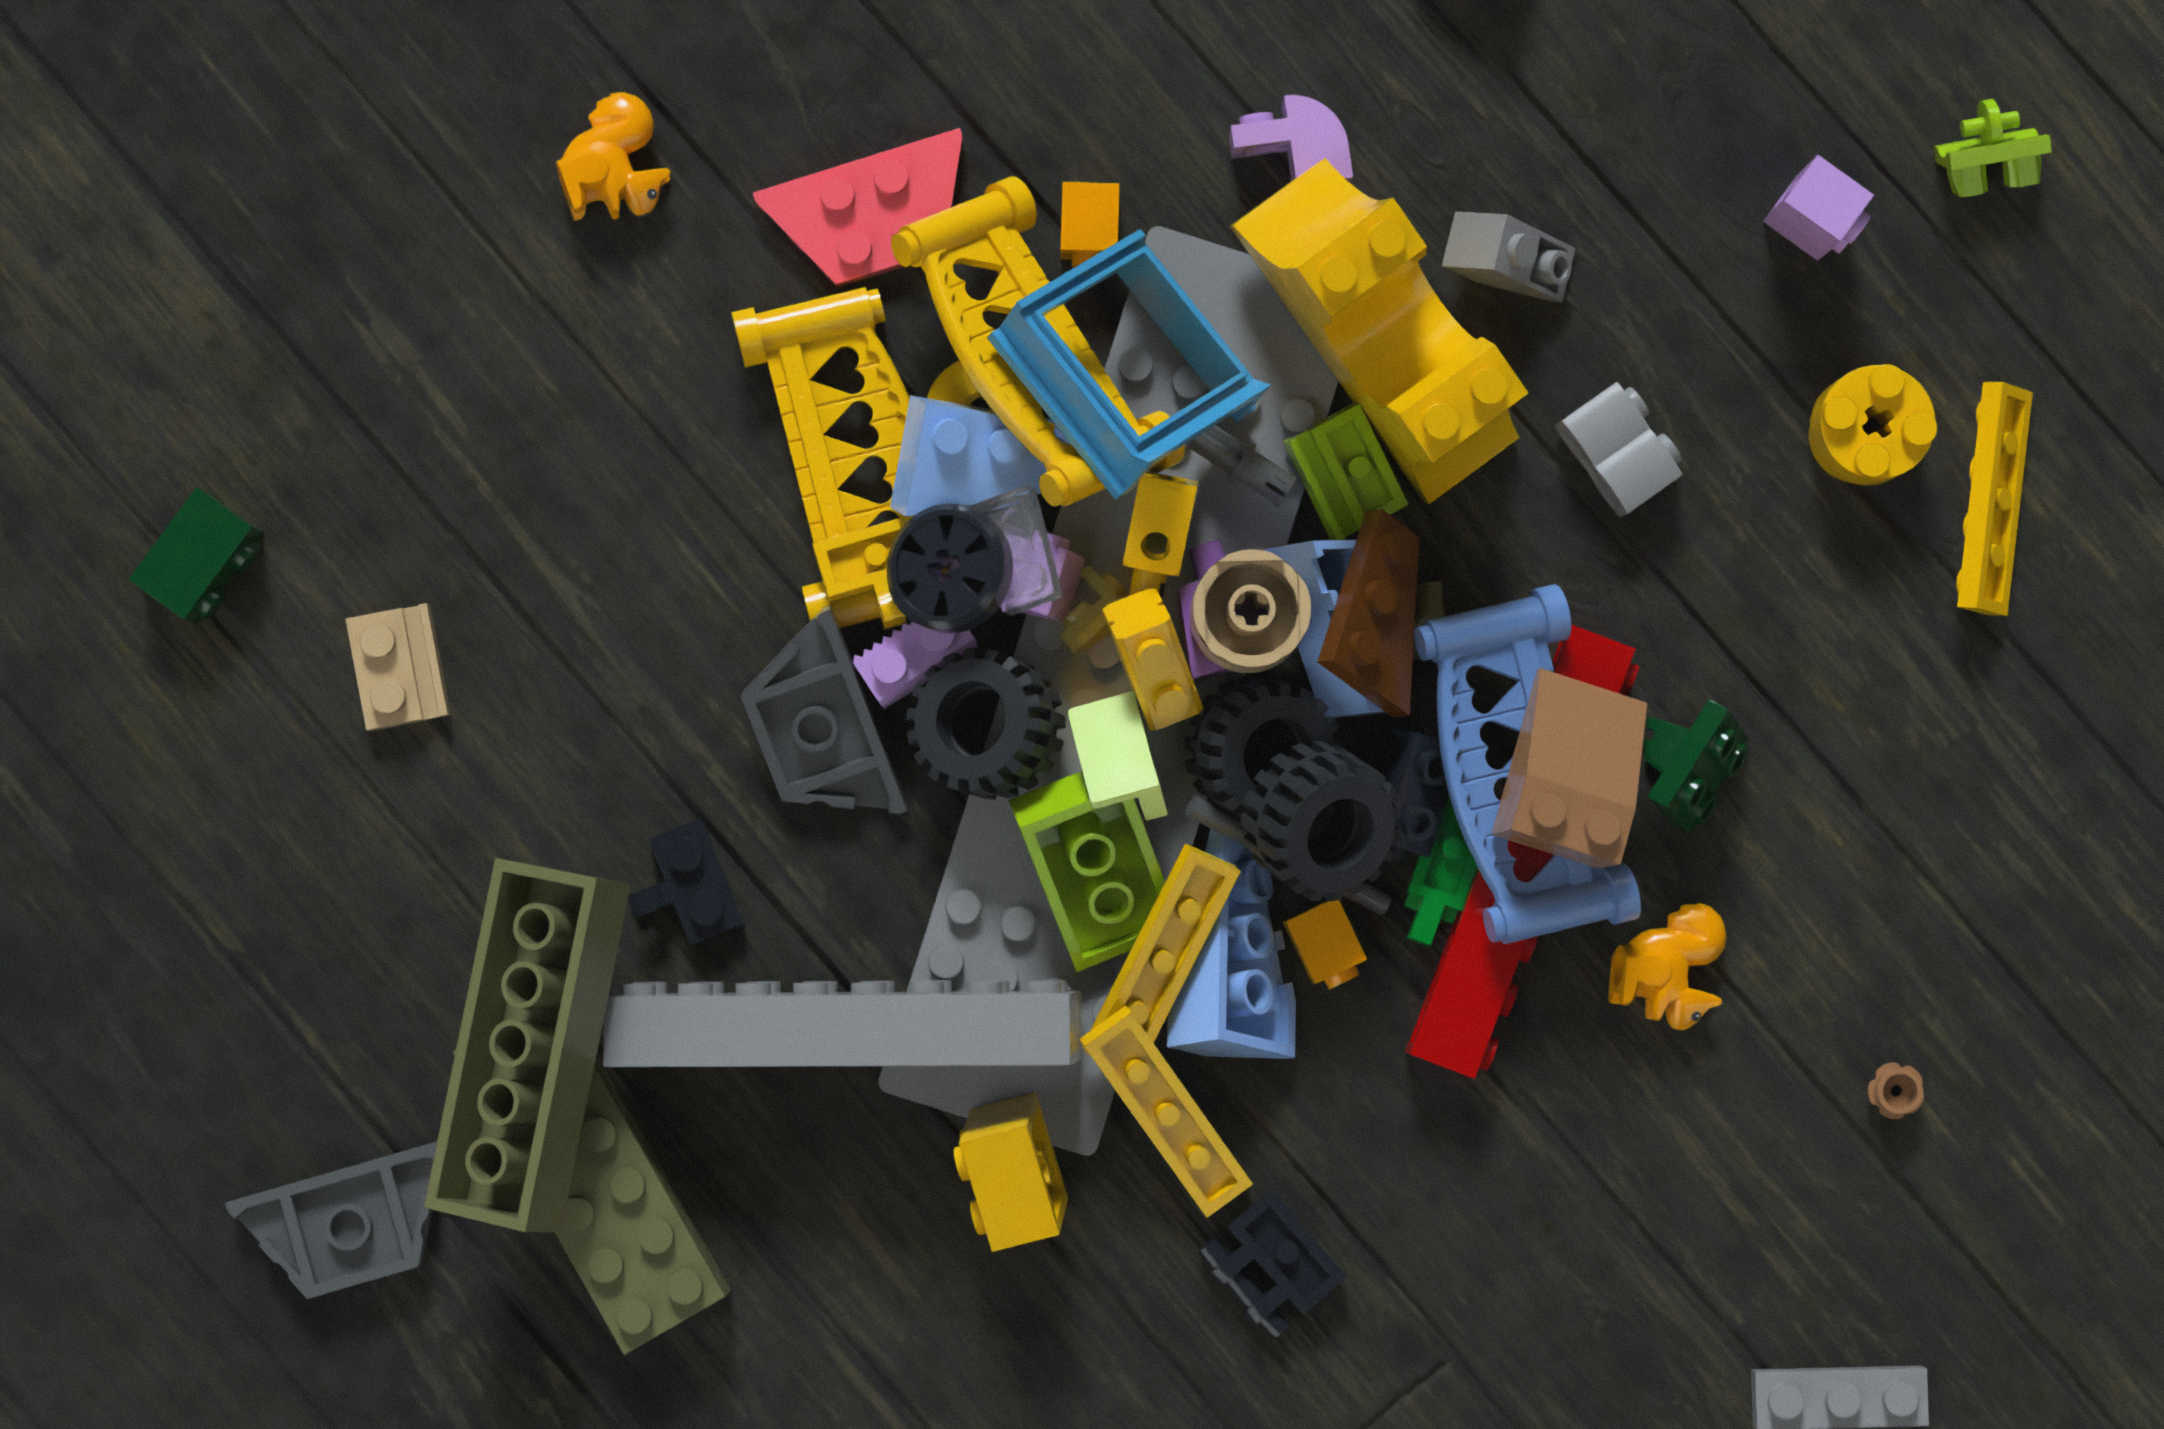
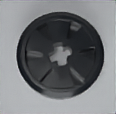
M960 504L935 505L913 516L896 535L887 559V584L898 609L912 622L940 633L965 632L988 620L1003 603L1010 588L1013 574L1011 548L1001 528L988 516ZM947 557L960 562V567L955 568L951 572V581L940 576V570L948 566Z

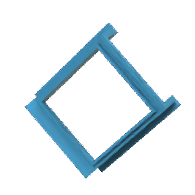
M1141 229L1017 301L1001 326L991 332L987 338L1115 500L1131 491L1153 464L1231 415L1237 423L1251 414L1256 408L1255 404L1271 386V384L1253 378L1143 241L1146 235ZM1115 273L1118 274L1210 389L1209 393L1141 436L1135 432L1044 317V315Z

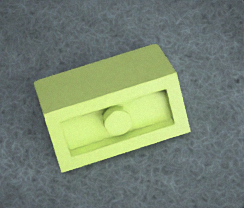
M1134 691L1069 709L1068 716L1092 807L1097 809L1138 797L1145 821L1168 815Z

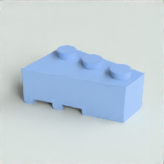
M910 395L890 508L908 517L939 504L950 503L971 506L1041 494L1039 478L1042 474L1046 473L1047 469L1011 433L992 409ZM1045 418L1055 425L1054 432L1056 437L1063 443L1071 444L1052 419Z

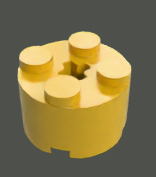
M1891 364L1864 366L1838 379L1817 398L1812 409L1810 428L1808 429L1809 445L1819 465L1832 477L1863 486L1883 484L1912 469L1925 456L1937 433L1934 408L1926 390L1908 373ZM1874 417L1880 427L1876 432L1867 435L1862 425L1868 419Z

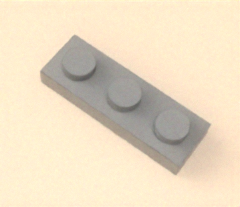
M1924 1366L1751 1370L1753 1428L1929 1426L1927 1368Z

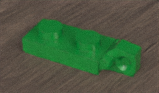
M1449 795L1430 858L1418 857L1406 890L1408 895L1404 903L1405 907L1416 910L1406 939L1427 947L1432 943L1439 921L1442 920L1453 924L1457 912L1462 911L1477 870V865L1459 827Z

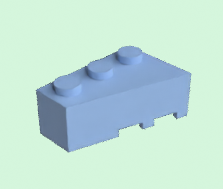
M1356 540L1308 541L1264 549L1274 553L1288 563L1300 575L1308 588L1311 600V617L1308 629L1297 647L1314 697L1322 699L1329 707L1325 715L1343 718L1386 713L1317 663Z

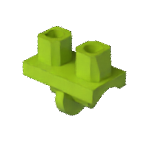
M1994 99L1982 100L1977 105V118L1960 121L1962 137L1979 134L1980 137L1935 145V162L1947 168V176L1952 193L1959 197L1975 196L1988 192L1985 165L2002 162L2004 184L2006 186L2024 187L2040 183L2041 154L2052 153L2050 135L2039 136L2035 128L2003 133V130L2020 126L2018 112L2012 111L2000 114L1999 107Z

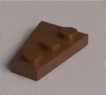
M1378 509L1365 512L1317 663L1394 718L1410 715L1419 537L1386 511Z

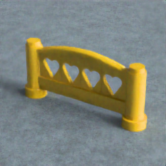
M1011 176L988 185L984 195L901 227L898 233L894 234L891 238V248L894 257L900 265L922 268L926 275L929 291L941 324L969 378L1003 424L1047 469L1046 473L1042 474L1039 478V487L1044 499L1052 506H1069L1106 489V487L1071 444L1061 442L1056 437L1054 432L1055 425L1044 418L1040 404L987 339L995 329L985 323L982 315L985 311L1009 314L1017 301L1050 283L1020 235L1031 230L1036 223L1037 211L1033 196L1023 181ZM964 264L998 272L999 275L985 300H975L967 294L965 289L966 282L955 275L953 265ZM1064 304L1044 315L1045 319L1139 436L1170 417L1165 412L1155 411L1136 420L1110 377L1105 373V369L1093 350H1091L1090 345L1078 326H1076L1075 321ZM1185 445L1153 464L1148 470L1159 473L1179 464L1184 457Z
M866 287L756 314L754 307L731 312L745 368L768 363L813 543L867 528L883 512H893L899 518L905 517L890 508L892 497L887 502L879 504L838 490L862 463L870 457H878L885 462L887 472L883 480L891 485L892 490L894 488L910 398L890 356L876 336L875 324L886 322L878 288L867 291ZM842 348L854 350L859 358L855 371L863 376L865 384L863 389L855 394H849L811 381L816 373ZM858 402L865 403L872 409L873 417L869 425L876 429L879 436L876 445L868 449L824 435L853 404ZM948 563L946 568L940 570V576L950 580L951 570ZM823 581L801 586L809 621L823 607L829 605L833 609L839 628L881 618L873 590L829 602Z

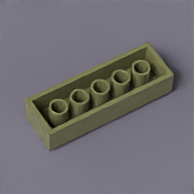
M495 858L424 1208L522 1232H561L631 884Z
M597 1054L561 1232H555L625 1355L724 1298L731 1291V1288Z

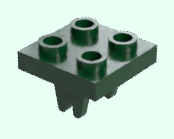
M1711 699L1707 701L1690 729L1652 716L1647 717L1645 720L1646 727L1654 732L1655 735L1651 740L1643 738L1642 754L1645 760L1661 774L1647 797L1672 826L1688 835L1691 834L1697 823L1703 825L1710 818L1718 802L1716 792L1727 775L1733 777L1738 773L1749 751V748L1746 746L1749 738L1729 709Z

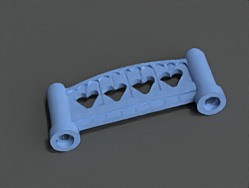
M1557 584L1531 589L1527 598L1426 620L1424 626L1416 627L1414 630L1415 646L1422 661L1431 659L1434 663H1437L1438 667L1437 721L1443 771L1453 810L1463 837L1481 875L1494 895L1495 902L1492 907L1483 910L1485 931L1492 943L1501 941L1503 944H1508L1606 919L1613 925L1636 920L1641 913L1639 889L1632 871L1626 864L1622 863L1621 865L1598 869L1553 855L1529 882H1521L1515 877L1513 872V866L1517 859L1511 856L1508 851V840L1491 835L1500 801L1494 794V784L1500 778H1507L1512 758L1500 770L1491 768L1485 758L1489 746L1481 740L1480 729L1485 722H1493L1520 733L1537 669L1542 668L1554 672L1548 644L1568 640L1571 635V616L1568 603L1563 591ZM1471 666H1479L1516 681L1511 689L1486 714L1479 713L1472 705V695L1475 690L1466 681V673Z

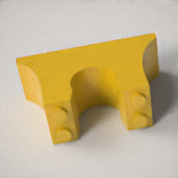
M1324 158L1230 225L1353 403L1361 405L1372 430L1424 504H1430L1520 438L1513 425L1508 408L1526 396L1528 391L1497 346L1483 337L1478 339L1472 337L1460 326L1440 301L1418 262L1426 255L1427 245L1393 197L1376 200L1365 195L1349 183Z

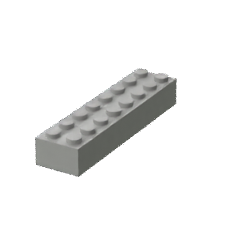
M975 980L974 982H967V991L952 992V981L909 982V992H895V981L851 983V992H838V981H804L803 983H793V992H781L780 981L735 983V993H724V982L678 984V993H668V982L621 984V994L608 996L603 1021V1067L1072 1065L1081 1061V1042L1079 1040L1081 1038V991H1067V980H1032L1025 982L1026 991H1009V980Z

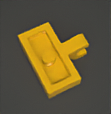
M913 516L901 517L812 543L829 602L873 590L884 629L907 623L906 616L896 606L888 588L887 559L896 535Z

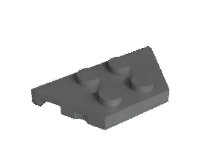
M831 605L823 607L741 694V699L781 801L810 804L814 801H820L829 804L831 807L854 809V805L889 809V813L894 814L904 813L907 811L908 804Z
M437 1141L226 1202L225 1205L229 1214L234 1219L238 1218L260 1242L258 1246L268 1257L283 1267L288 1273L289 1280L306 1299L417 1268L423 1262L433 1211L432 1209L424 1208Z

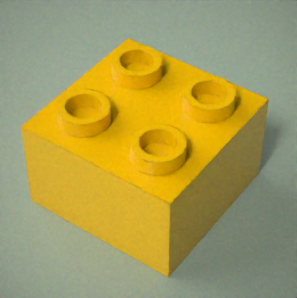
M1037 1092L971 1108L964 1129L960 1130L959 1146L954 1147V1159L960 1179L962 1181L970 1180L976 1200L970 1202V1210L977 1234H987L992 1252L1059 1235L1068 1195Z

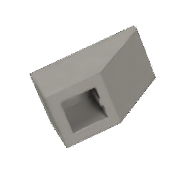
M1455 211L1442 267L1476 283L1552 302H1562L1567 281L1571 274L1576 248L1508 214Z

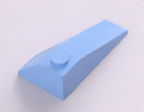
M1210 829L1205 852L1235 865L1241 872L1168 1014L1167 1047L1211 1057L1295 1058L1296 999L1292 982L1283 984L1277 951L1285 949L1282 930L1273 931L1267 903L1274 893L1271 874L1254 861L1251 857L1253 852L1245 846Z

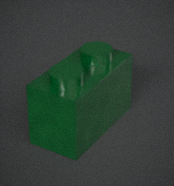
M196 487L128 580L183 620L197 624L201 617L209 619L222 605L227 596V592L223 590V587L234 572L243 573L253 563L261 549L257 541L264 532L210 493Z

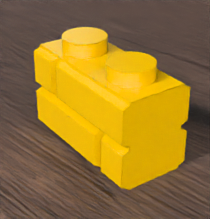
M1148 588L1106 605L1102 609L1130 687L1134 691L1138 707L1149 730L1157 731L1199 714L1203 710L1201 700L1194 685L1172 619L1157 589Z

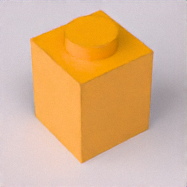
M1062 182L1060 259L1072 260L1071 266L1073 268L1118 242L1119 183Z
M1339 900L1324 901L1282 921L1311 983L1317 984L1325 980L1328 989H1331L1360 975L1355 965L1367 960Z

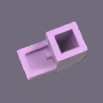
M1284 95L1281 105V119H1274L1271 112L1252 113L1240 117V124L1231 125L1228 138L1231 159L1287 151L1292 181L1321 159L1326 158L1349 183L1352 182L1353 172L1349 144L1344 127L1337 116L1319 101L1300 95Z

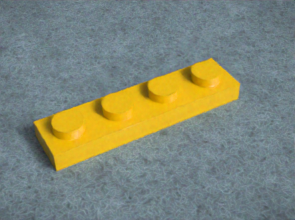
M1983 382L1981 401L1976 409L1978 429L1975 455L1969 469L1971 490L1968 513L1963 522V534L1965 537L1963 560L1956 582L1958 591L1957 607L1993 616L2008 615L2033 392L2005 382Z
M1186 843L1184 844L1091 1030L1126 1005L1154 1043L1241 872L1235 865ZM1082 1046V1048L1085 1050V1052H1086L1088 1055H1090V1054L1087 1052V1050L1085 1049V1047Z
M1126 1005L1079 1039L1206 1218L1253 1185Z

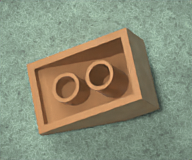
M1542 668L1537 669L1491 835L1598 869L1621 865L1636 810L1647 703Z

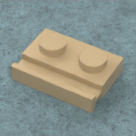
M424 603L408 608H398L346 618L367 731L451 716L430 604Z

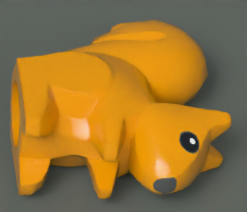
M625 92L611 93L609 97L596 102V109L589 114L588 120L592 128L577 135L565 150L562 158L556 161L559 180L574 221L581 220L585 214L586 204L594 201H604L611 218L617 220L619 219L620 200L622 199L625 200L633 214L638 217H645L654 210L661 188L670 180L671 171L668 168L633 171L628 155L644 147L652 138L655 126L650 109L639 97Z
M1702 903L1681 905L1679 911L1668 915L1667 928L1646 930L1634 937L1628 944H1622L1616 948L1611 960L1609 1003L1628 1006L1633 1002L1635 996L1645 998V1018L1659 1021L1665 1011L1668 1024L1677 1031L1690 1028L1708 1009L1721 1005L1722 999L1720 997L1689 988L1688 986L1689 966L1708 965L1715 961L1725 949L1726 930L1724 922L1712 907Z

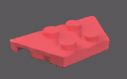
M960 128L753 192V197L756 205L787 234L788 238L818 266L837 288L904 267L898 263L893 255L891 248L892 236L897 234L899 229L905 225L953 206L959 157L963 144L962 132Z

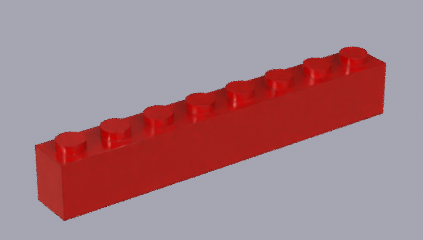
M1571 624L1569 639L1558 643L1553 656L1554 673L1628 696L1639 669V665L1631 663L1636 649ZM1508 840V851L1511 856L1517 859L1513 866V872L1515 877L1521 882H1529L1554 855ZM1478 867L1463 909L1456 914L1405 1050L1410 1055L1475 1079L1478 1069L1487 1071L1492 1063L1499 1039L1491 1036L1498 1015L1508 1017L1519 989V985L1511 983L1519 961L1525 964L1529 962L1538 939L1537 936L1508 944H1503L1501 941L1492 943L1489 940L1484 927L1483 910L1492 907L1495 899Z

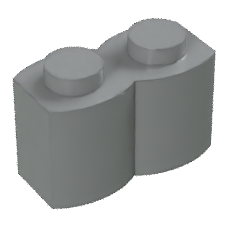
M1616 382L1557 423L1555 427L1571 452L1587 470L1602 496L1615 513L1622 517L1683 474L1677 465L1682 461V458L1674 443L1663 433L1656 436L1644 419L1649 415V411L1640 395L1631 387L1624 390Z

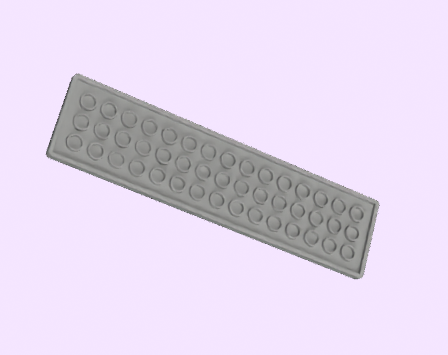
M1155 226L1147 234L1145 240L1147 246L1253 378L1271 384L1255 404L1256 408L1251 414L1237 423L1230 415L1216 425L1247 446L1251 442L1257 445L1255 448L1256 452L1288 473H1293L1297 476L1288 494L1285 493L1284 500L1278 507L1272 505V502L1237 479L1232 483L1227 480L1228 473L1189 449L1186 444L1183 460L1179 464L1159 472L1198 481L1179 577L1167 575L1162 600L1172 619L1184 653L1176 591L1180 586L1198 581L1188 550L1221 539L1226 555L1240 550L1255 549L1265 551L1264 549L1287 545L1305 487L1282 441L1289 437L1293 438L1304 432V429L1328 416L1338 380L1250 254L1161 226ZM1129 290L1105 366V373L1110 377L1136 420L1155 411L1165 412L1171 417L1209 393L1210 389ZM1138 483L1131 491L1117 500L1113 498L1107 489H1104L1069 506L1061 505L1052 534L1070 540L1068 550L1085 558L1082 577L1078 580L1079 587L1075 591L1076 598L1072 601V610L1069 612V620L1066 624L1026 614L1013 657L1034 666L1035 671L1045 674L1052 682L1048 689L1059 693L1063 704L1055 708V712L1065 716L1066 728L1057 729L1056 738L1064 740L1061 753L1052 750L1049 760L1055 763L1049 774L1039 771L1035 775L1039 784L1031 790L1018 787L1019 796L1082 771L1068 716L1069 709L1132 691L1102 609L1110 603L1128 597L1134 568L1124 566L1122 563ZM1159 532L1149 533L1145 548L1154 554L1164 553L1167 537ZM1229 671L1195 682L1194 685L1201 702L1209 693L1222 696L1219 686L1228 681L1241 684V677H1246V673ZM1001 697L983 753L995 745L1005 727L1006 711ZM1203 704V710L1199 712L1200 715H1203L1207 709ZM1141 713L1168 815L1145 821L1138 797L1134 798L1166 882L1184 844L1193 845L1199 826L1197 821L1185 816V810L1189 801L1195 795L1207 801V796L1199 794L1193 785L1199 777L1188 773L1185 762L1194 758L1193 751L1184 749L1185 737H1194L1197 727L1189 724L1192 718L1189 717L1160 730L1150 731ZM969 794L910 982L952 981V992L967 991V982H974L975 980H1009V991H1026L1025 982L1032 980H1067V991H1081L1082 1037L1091 1030L1130 951L1076 972L1008 802L1012 798L1007 799L997 796L996 800ZM1082 1043L1081 1061L1072 1065L883 1066L879 1077V1086L886 1093L968 1118L971 1108L1037 1092L1052 1145L1085 1156L1093 1154L1098 1147L1115 1093V1089L1095 1061L1082 1048Z

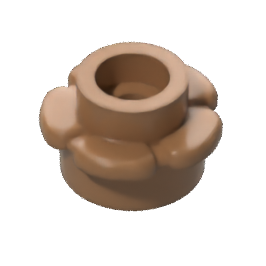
M1891 1062L1882 1065L1876 1070V1078L1868 1084V1097L1873 1105L1879 1107L1881 1115L1890 1119H1901L1904 1117V1114L1915 1113L1921 1107L1924 1100L1923 1080L1916 1069L1907 1065L1900 1067L1898 1063ZM1894 1085H1898L1901 1088V1093L1898 1096H1894L1891 1093V1088Z

